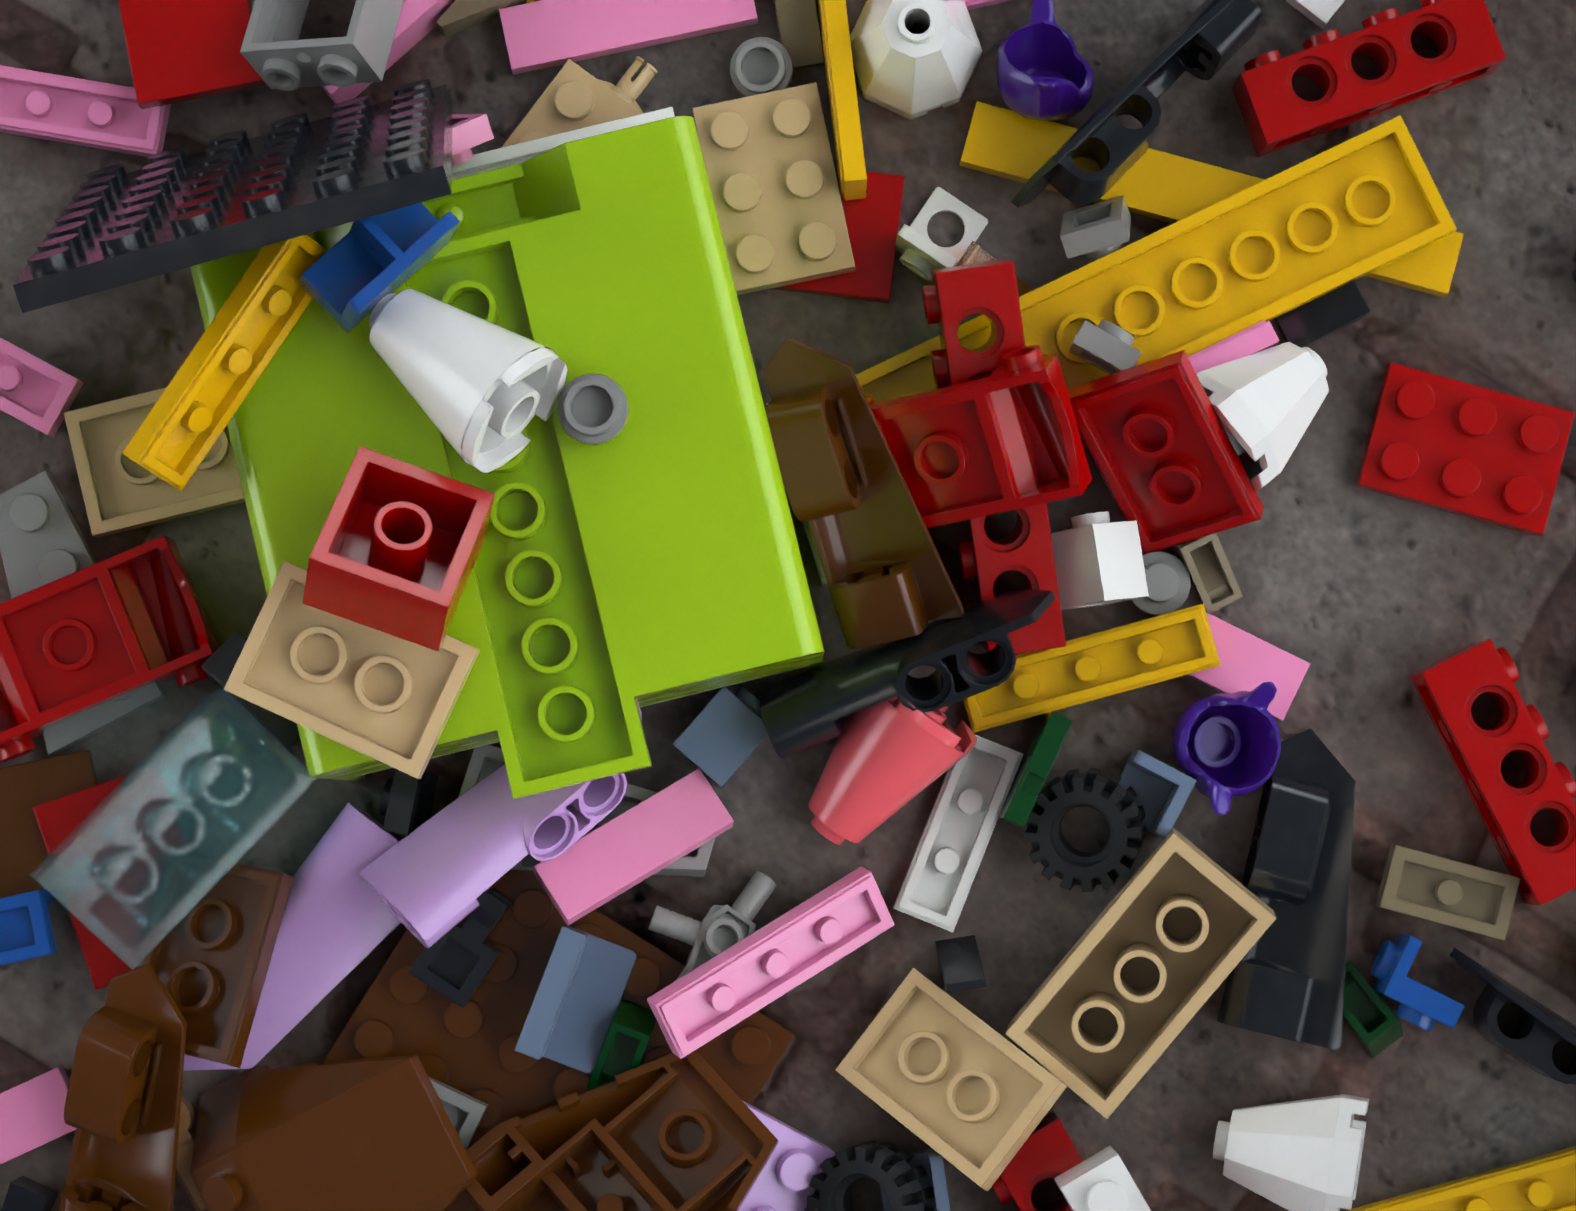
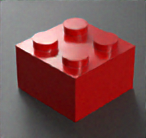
M359 446L309 557L302 604L439 651L484 542L495 494Z

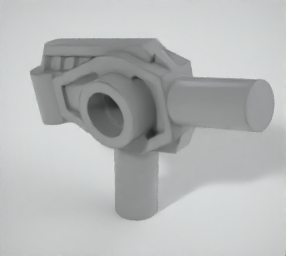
M756 871L731 907L727 904L725 906L713 905L702 922L656 905L648 930L683 943L686 942L692 946L686 966L676 980L755 932L756 924L752 921L777 886L770 877Z

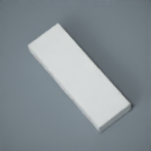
M975 735L977 743L971 751L947 770L893 906V909L950 932H953L1024 755L978 735Z

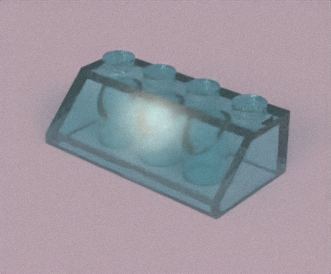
M212 689L29 876L130 969L134 970L317 778H309L308 770L224 689Z

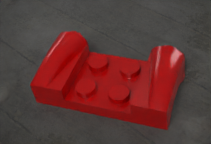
M1039 345L1026 346L1004 354L1002 356L1004 365L995 369L987 378L879 403H874L873 396H865L927 528L1083 495L1092 481V476L1057 354H1042Z
M162 535L0 603V763L14 760L36 750L37 747L33 739L43 734L44 728L158 680L169 681L175 679L178 688H183L209 678V675L202 669V664L219 647L174 539Z

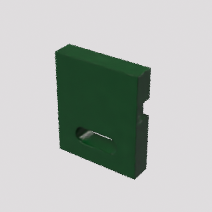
M1054 711L1044 714L1009 790L999 819L1016 827H1025L1073 720Z

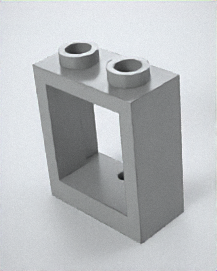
M255 0L240 53L270 89L291 91L298 87L328 85L348 87L357 83L382 82L404 0H356L346 36L304 40L298 39L310 0Z

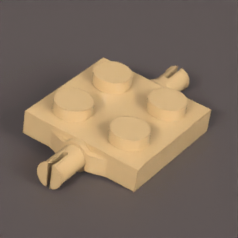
M636 56L635 61L615 86L610 82L596 79L569 59L502 147L644 114L636 99L652 78L658 74V71L651 64H646L643 58Z

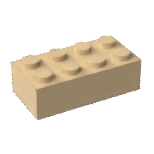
M1172 828L1169 835L1163 838L1009 1022L1005 1034L1104 1118L1108 1119L1276 920L1274 910L1181 833Z

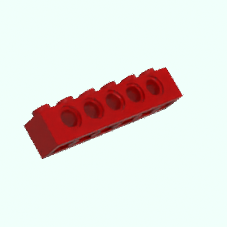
M1000 259L931 270L933 285L922 286V298L927 325L938 324L942 349L931 351L936 389L987 378L995 369L1004 365L1002 361L1004 354L1026 347L1014 261ZM970 314H984L991 324V334L988 341L983 346L975 349L962 347L957 336L960 322ZM1047 503L1015 509L1017 514L1016 527L1009 535L1002 538H993L985 533L984 522L987 516L966 520L968 540L958 541V554L963 580L974 578L977 603L966 604V608L995 597L993 594V584L1001 573L1008 570L1020 571L1025 574L1026 578L1024 590L1052 591L1055 600L1035 623L1010 632L1015 654L1065 647L1066 641ZM983 641V647L986 652L991 651L997 645L992 641Z

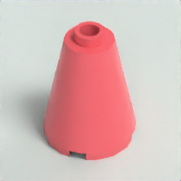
M897 696L849 714L842 728L843 733L838 737L808 803L809 809L815 815L811 820L812 826L821 835L837 845H841L845 839L853 843L861 842L966 756L977 743V737L963 720L955 730L945 721L947 717L944 713L948 709L947 706L925 713L920 712L918 709L912 711L905 707Z

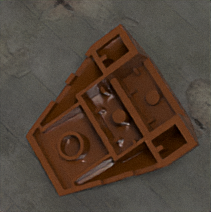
M697 1050L682 1059L674 1053H670L616 1075L614 1081L580 1095L577 1092L558 1099L556 1105L519 1119V1116L497 1124L466 1150L478 1174L464 1189V1193L477 1211H738L776 1148L778 1139Z
M417 1055L351 1059L342 1064L317 1065V1062L300 1063L290 1068L269 1069L268 1066H256L201 1093L190 1175L209 1211H446L478 1174Z

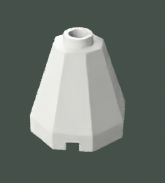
M867 0L850 35L853 66L863 98L910 120L925 115L927 111L941 106L945 108L960 102L982 54V48L965 2L962 0Z
M1291 342L1256 352L1196 374L1256 492L1281 473L1329 392L1326 380L1327 368L1321 357L1308 347L1301 348Z
M1340 1094L1234 1109L1230 1122L1218 1121L1213 1159L1224 1161L1223 1176L1289 1211H1340V1208L1351 1210L1352 1201L1356 1198L1366 1122L1354 1120V1114L1366 1115L1369 1098Z

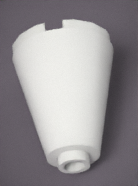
M407 289L399 294L390 293L379 301L370 315L369 326L371 331L369 341L371 346L464 462L473 465L480 472L488 473L502 467L519 454L531 441L521 433L522 430L529 424L534 415H537L546 422L564 389L568 369L566 363L559 359L554 350L414 289Z

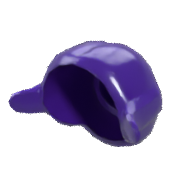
M1033 0L1029 24L1011 32L998 48L996 66L999 92L1006 105L1024 118L1036 120L1069 118L1080 113L1090 101L1095 84L1094 74L1089 63L1078 54L1071 36L1057 25L1052 0Z
M1263 682L1251 692L1222 693L1197 699L1186 708L1176 724L1173 736V752L1176 762L1186 775L1197 780L1195 783L1197 790L1211 799L1212 809L1219 816L1228 814L1232 796L1246 795L1259 789L1274 772L1281 752V734L1275 718L1267 710L1277 692L1273 682Z

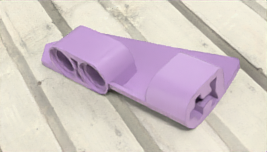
M638 707L639 713H640V717H641V720H642V712H641L640 708ZM504 764L362 869L359 875L362 880L376 890L391 913L429 949L479 906L477 897L528 854L539 861L555 859L610 814L626 793V776L622 773L520 799H513Z
M348 802L293 876V883L240 1068L184 1055L183 1071L254 1068L401 924L385 905L376 890L362 880L359 872L401 841L402 837L395 832L383 830V823L354 803Z

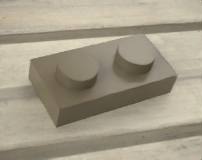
M1390 845L1375 907L1505 941L1520 878L1410 848Z

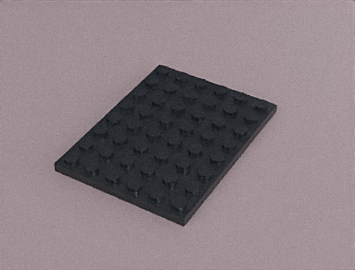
M429 79L420 80L393 89L395 97L385 102L371 105L368 96L358 97L332 106L334 114L320 120L310 122L307 113L297 114L271 123L272 131L266 135L249 139L246 130L235 131L211 139L209 141L211 148L201 153L187 156L185 147H179L150 156L148 158L150 164L136 171L126 173L124 164H117L87 174L88 181L79 185V191L71 197L72 201L70 204L63 208V214L55 220L56 224L53 228L46 232L47 237L41 244L37 245V251L32 257L27 259L28 264L13 284L22 313L452 194L453 108L446 85L432 88Z

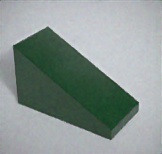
M1349 960L1345 965L1343 1020L1373 1059L1404 1034L1399 1019Z
M621 999L587 1088L595 1089L614 1081L616 1075L639 1066L657 1021L652 1010Z

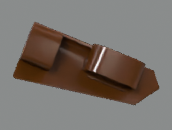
M786 337L763 370L771 401L767 404L765 411L789 502L797 519L801 523L808 521L846 646L851 649H860L905 639L922 633L928 621L961 618L964 615L961 601L851 365L818 349Z
M149 963L110 979L105 1006L89 1018L79 1036L64 1107V1121L67 1125L75 1127L76 1131L66 1182L61 1189L57 1211H173L187 1022L169 991Z

